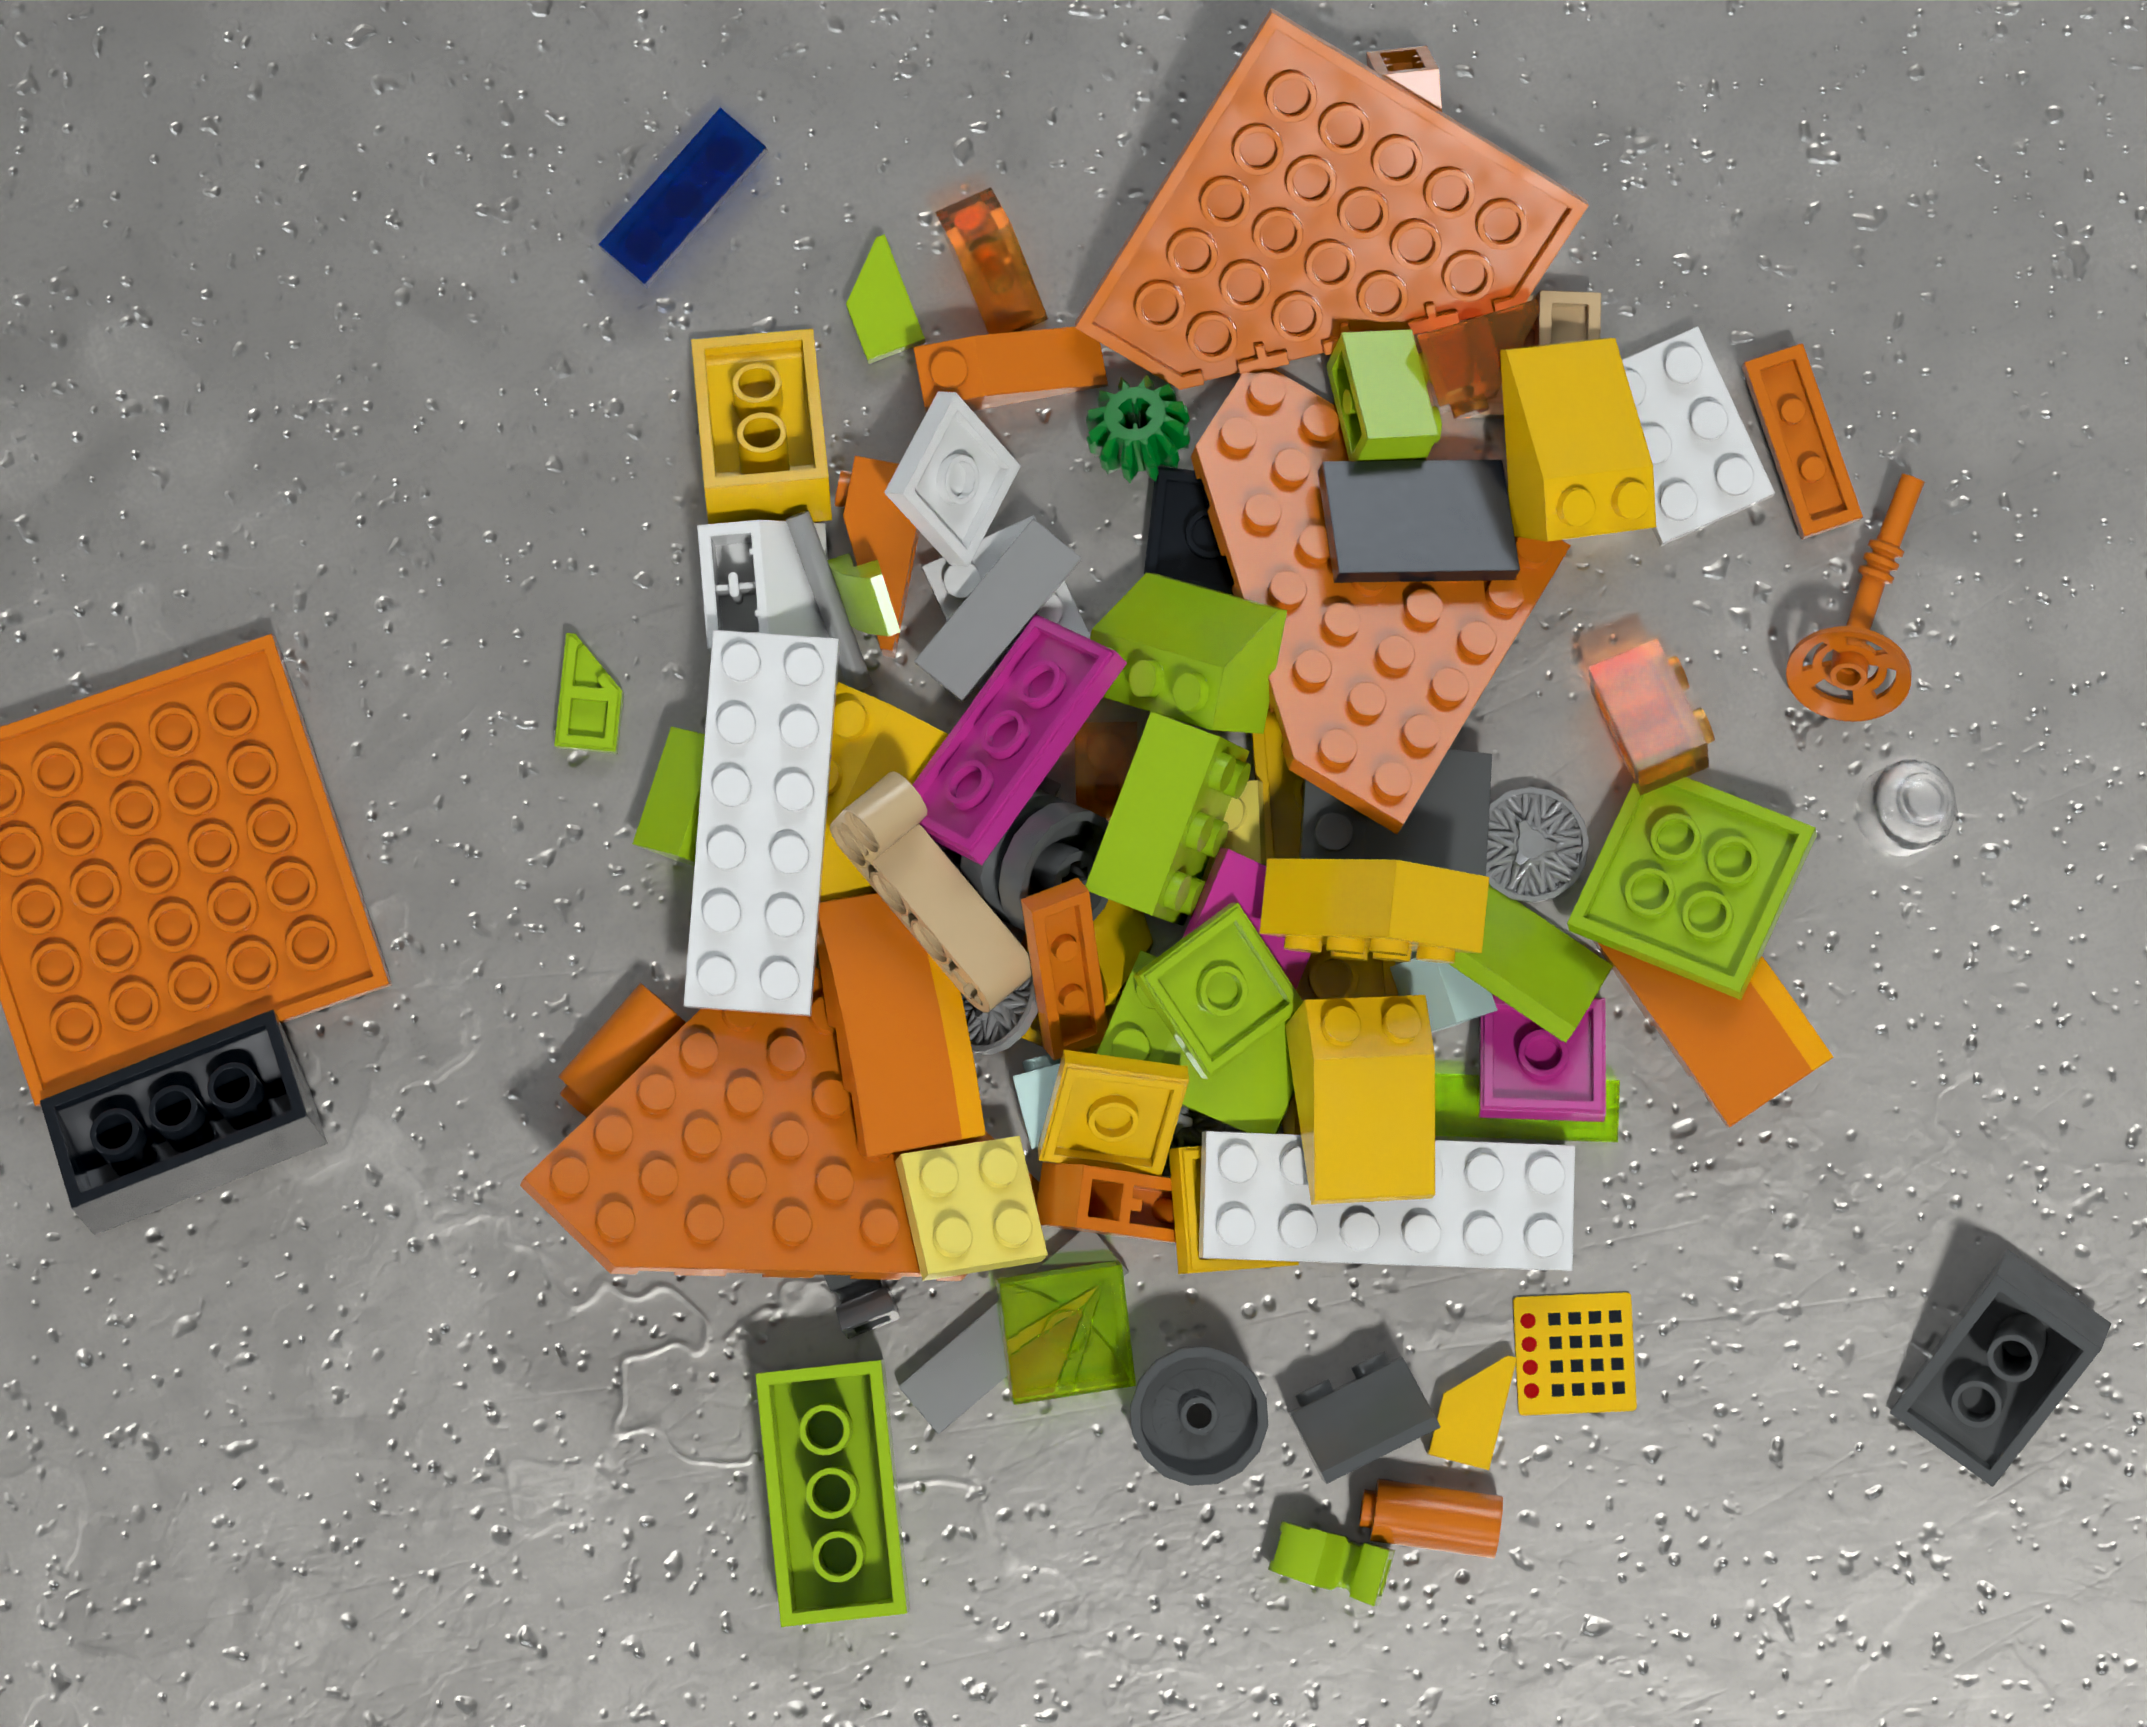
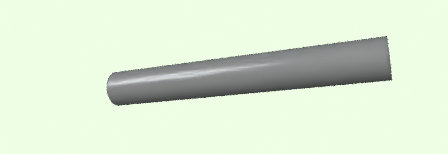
M807 510L786 518L829 638L839 639L840 641L838 662L846 684L859 691L872 686L873 683L853 629L850 626L810 512Z

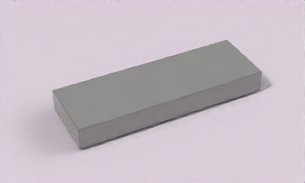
M1033 518L914 660L915 664L963 703L1025 629L1035 614L1040 611L1081 562V557Z

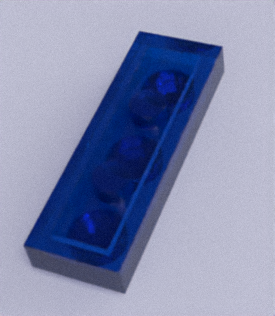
M720 107L598 244L600 249L647 289L768 153L767 147Z

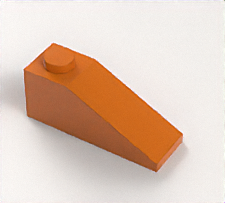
M1075 326L976 335L913 347L926 413L938 391L956 392L972 411L1108 386L1100 342L1076 329Z
M855 456L852 472L841 470L835 506L845 508L843 517L857 566L878 560L901 631L920 531L884 493L899 464ZM900 633L891 636L877 635L883 656L896 658Z
M1042 1162L1037 1199V1211L1042 1226L1176 1244L1171 1178L1083 1164Z

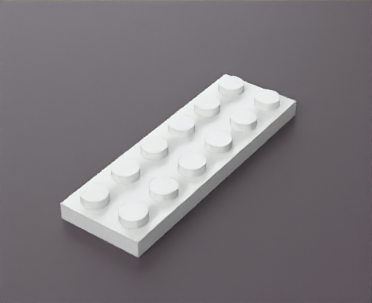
M713 630L684 1007L811 1016L840 647L839 639Z
M1205 1131L1202 1132L1198 1258L1573 1271L1575 1146L1435 1140V1196L1432 1199L1311 1205L1301 1135Z

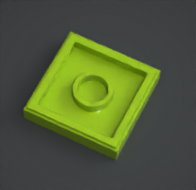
M1238 903L1228 904L1133 975L1203 1079H1210L1291 1018L1303 1003L1292 983Z

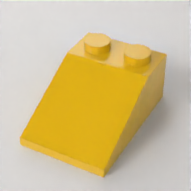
M802 329L691 339L708 524L750 520L786 521V518L809 510L813 522L832 521L814 330Z
M1607 337L1500 350L1508 492L1514 536L1549 542L1656 528L1653 463L1616 338Z
M1426 995L1304 1000L1285 1025L1311 1205L1432 1199L1435 1196V1052Z

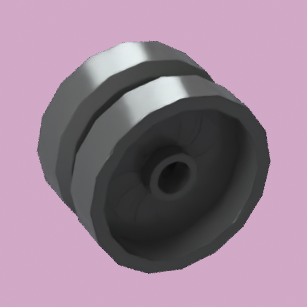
M1037 788L981 866L962 856L960 872L1000 920L1026 931L1021 899L1075 878H1079L1086 885L1109 822L1106 818L1071 802H1066ZM1089 892L1094 921L1105 908L1108 899Z
M1209 1346L1183 1347L1156 1359L1138 1380L1130 1404L1132 1435L1143 1458L1164 1477L1189 1486L1219 1484L1241 1473L1260 1452L1268 1429L1267 1398L1256 1375L1234 1355ZM1197 1403L1206 1405L1211 1411V1420L1208 1424L1205 1423L1203 1428H1195L1187 1420L1188 1409Z

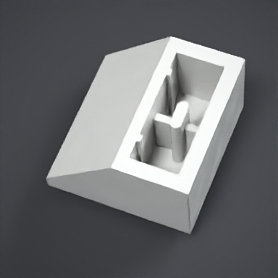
M750 520L697 525L707 649L710 653L712 651L713 630L829 638L787 521ZM814 523L826 558L829 560L825 523Z

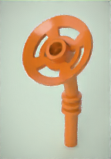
M1901 474L1877 539L1869 540L1868 546L1872 549V552L1864 553L1863 559L1867 562V565L1859 566L1858 572L1862 575L1846 626L1825 628L1806 636L1796 644L1789 655L1786 679L1791 692L1802 705L1821 716L1850 722L1876 719L1896 709L1909 693L1912 670L1906 654L1896 643L1886 636L1872 631L1871 627L1885 584L1893 583L1894 577L1890 574V571L1898 570L1899 564L1895 561V558L1903 557L1904 551L1900 548V545L1925 483L1921 479ZM1867 641H1870L1880 646L1882 649L1875 650L1873 647L1866 643ZM1823 642L1815 651L1812 664L1803 666L1807 653L1814 646ZM1833 650L1832 660L1822 662L1824 656ZM1869 665L1878 666L1876 672L1867 678ZM1887 668L1896 670V676L1891 685L1876 695L1874 690L1884 682ZM1825 679L1828 683L1840 689L1852 690L1853 700L1828 695L1816 688L1815 685Z

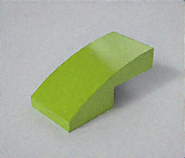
M850 553L827 560L851 627L867 634L891 636L901 632L878 560L856 567L853 565Z

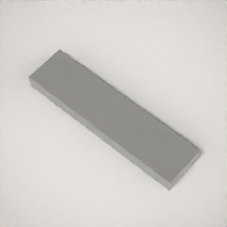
M1080 1231L1027 1277L1116 1264L1117 1281L1129 1272L1096 1233ZM1105 1278L1065 1302H1061L1042 1291L1019 1283L1018 1287L1040 1294L1059 1305L1006 1336L1002 1301L1000 1299L898 1387L937 1434H940L1010 1374L1008 1355L1082 1307L1081 1314L1086 1303L1098 1288L1096 1300L1099 1298ZM1096 1286L1085 1303L1008 1353L1006 1343L1008 1337Z

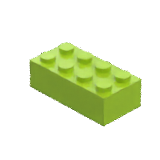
M885 1360L756 1373L781 1627L907 1614L910 1610Z

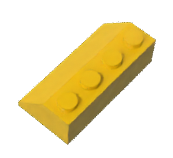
M840 682L836 686L820 901L876 892L836 844L830 831V824L846 807L889 772L899 773L913 785L949 735L889 703Z

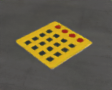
M1630 1293L1514 1298L1518 1412L1520 1415L1636 1410L1632 1301Z

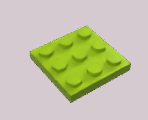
M1643 760L1567 922L1570 932L1742 1000L1817 837L1816 827Z

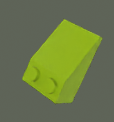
M1140 950L1097 1054L1188 1066L1189 1083L1182 1107L1245 1133L1277 1134L1295 1093L1285 1025L1291 1018L1210 1079H1203L1133 977L1135 973L1157 958Z

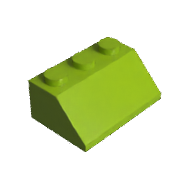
M1145 573L1091 629V640L1116 651L1127 662L1103 697L1209 730L1263 734L1270 702L1268 676L1277 667L1287 610L1159 574Z

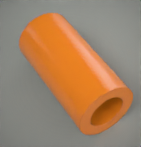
M640 983L559 1074L558 1077L566 1084L559 1094L587 1118L666 1043L686 1021L645 985Z
M1378 1478L1375 1491L1363 1490L1359 1527L1370 1528L1369 1541L1495 1559L1501 1530L1503 1496Z

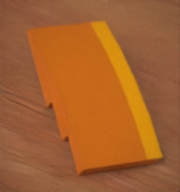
M877 892L820 901L817 948L828 1026L836 1029L844 1090L852 1094L860 1155L873 1157L986 1135L976 1067L961 992Z
M1593 941L1606 961L1612 965V970L1650 1026H1655L1689 1077H1693L1727 1128L1733 1126L1834 1058L1763 956L1760 958L1742 1000H1739Z

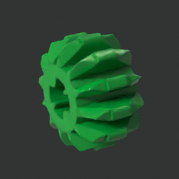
M1146 374L1138 387H1130V384L1121 377L1118 384L1119 392L1113 394L1099 390L1097 398L1099 408L1088 410L1086 417L1089 436H1087L1090 453L1094 454V457H1099L1101 467L1106 471L1107 475L1121 469L1123 478L1131 483L1139 471H1146L1147 475L1156 482L1159 475L1158 466L1162 464L1177 469L1178 462L1180 461L1178 451L1189 449L1191 437L1188 428V422H1190L1186 405H1183V401H1177L1176 393L1170 384L1155 389L1153 381Z

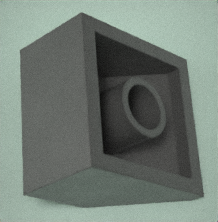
M1382 1352L1351 1368L1356 1379L1336 1389H1333L1328 1379L1295 1396L1300 1407L1288 1413L1321 1479L1326 1484L1441 1428L1403 1357L1389 1361L1386 1353Z

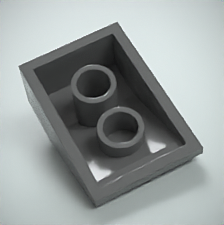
M1449 749L1398 834H1395L1303 778L1299 859L1401 860L1486 876L1492 754Z
M2007 1250L1954 1320L1895 1403L1890 1414L1993 1487L2101 1351L2111 1322L2014 1253Z

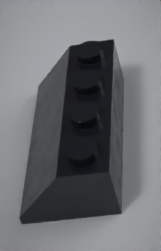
M274 1010L262 1013L40 1100L71 1209L94 1235L328 1144L309 1086Z

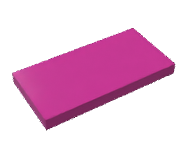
M1035 614L913 783L928 811L927 816L919 824L934 841L982 866L1127 662L1116 651Z

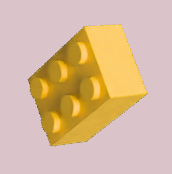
M1267 858L1259 934L1285 938L1284 949L1291 951L1321 953L1322 944L1327 945L1326 950L1331 951L1330 957L1338 959L1368 961V951L1373 952L1374 959L1411 962L1412 951H1417L1416 960L1453 964L1455 962V952L1482 953L1489 877L1401 860Z

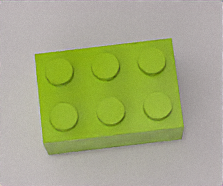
M1151 711L1085 886L1089 892L1151 916L1184 926L1187 916H1192L1206 881L1201 879L1210 856L1215 858L1220 847L1223 848L1226 841L1229 825L1228 822L1223 820L1231 798L1238 799L1247 785L1251 765L1246 760L1250 751L1220 736Z

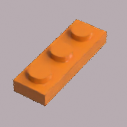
M1803 343L1744 362L1741 367L1801 540L1860 521L1863 515Z
M1079 878L1021 899L1043 1048L1054 1061L1062 1058L1064 1050L1080 1051L1102 1042L1108 1028L1090 894Z

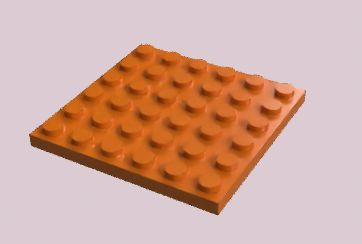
M273 634L0 727V1001L35 1106L41 1107L40 1100L270 1010L275 1011L282 1024L392 986L276 637Z

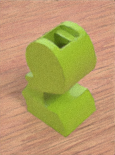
M1281 1521L1279 1528L1281 1535L1274 1560H1270L1268 1570L1327 1590H1333L1336 1587L1348 1590L1350 1593L1349 1597L1371 1606H1380L1395 1550L1369 1542L1356 1543L1341 1534L1329 1533Z

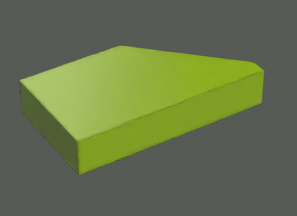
M885 234L878 236L846 302L849 315L868 364L926 343Z
M566 633L554 746L560 749L618 754L624 692L579 637L573 633Z

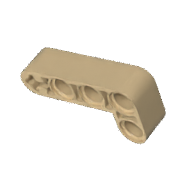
M889 772L836 817L830 824L832 837L842 852L964 997L978 1010L988 1013L1032 976L1029 954L919 824L927 816L928 811L922 797L914 786L899 773Z

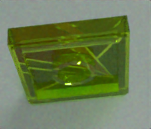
M1118 1260L996 1279L1009 1394L1013 1405L1136 1386L1123 1267Z

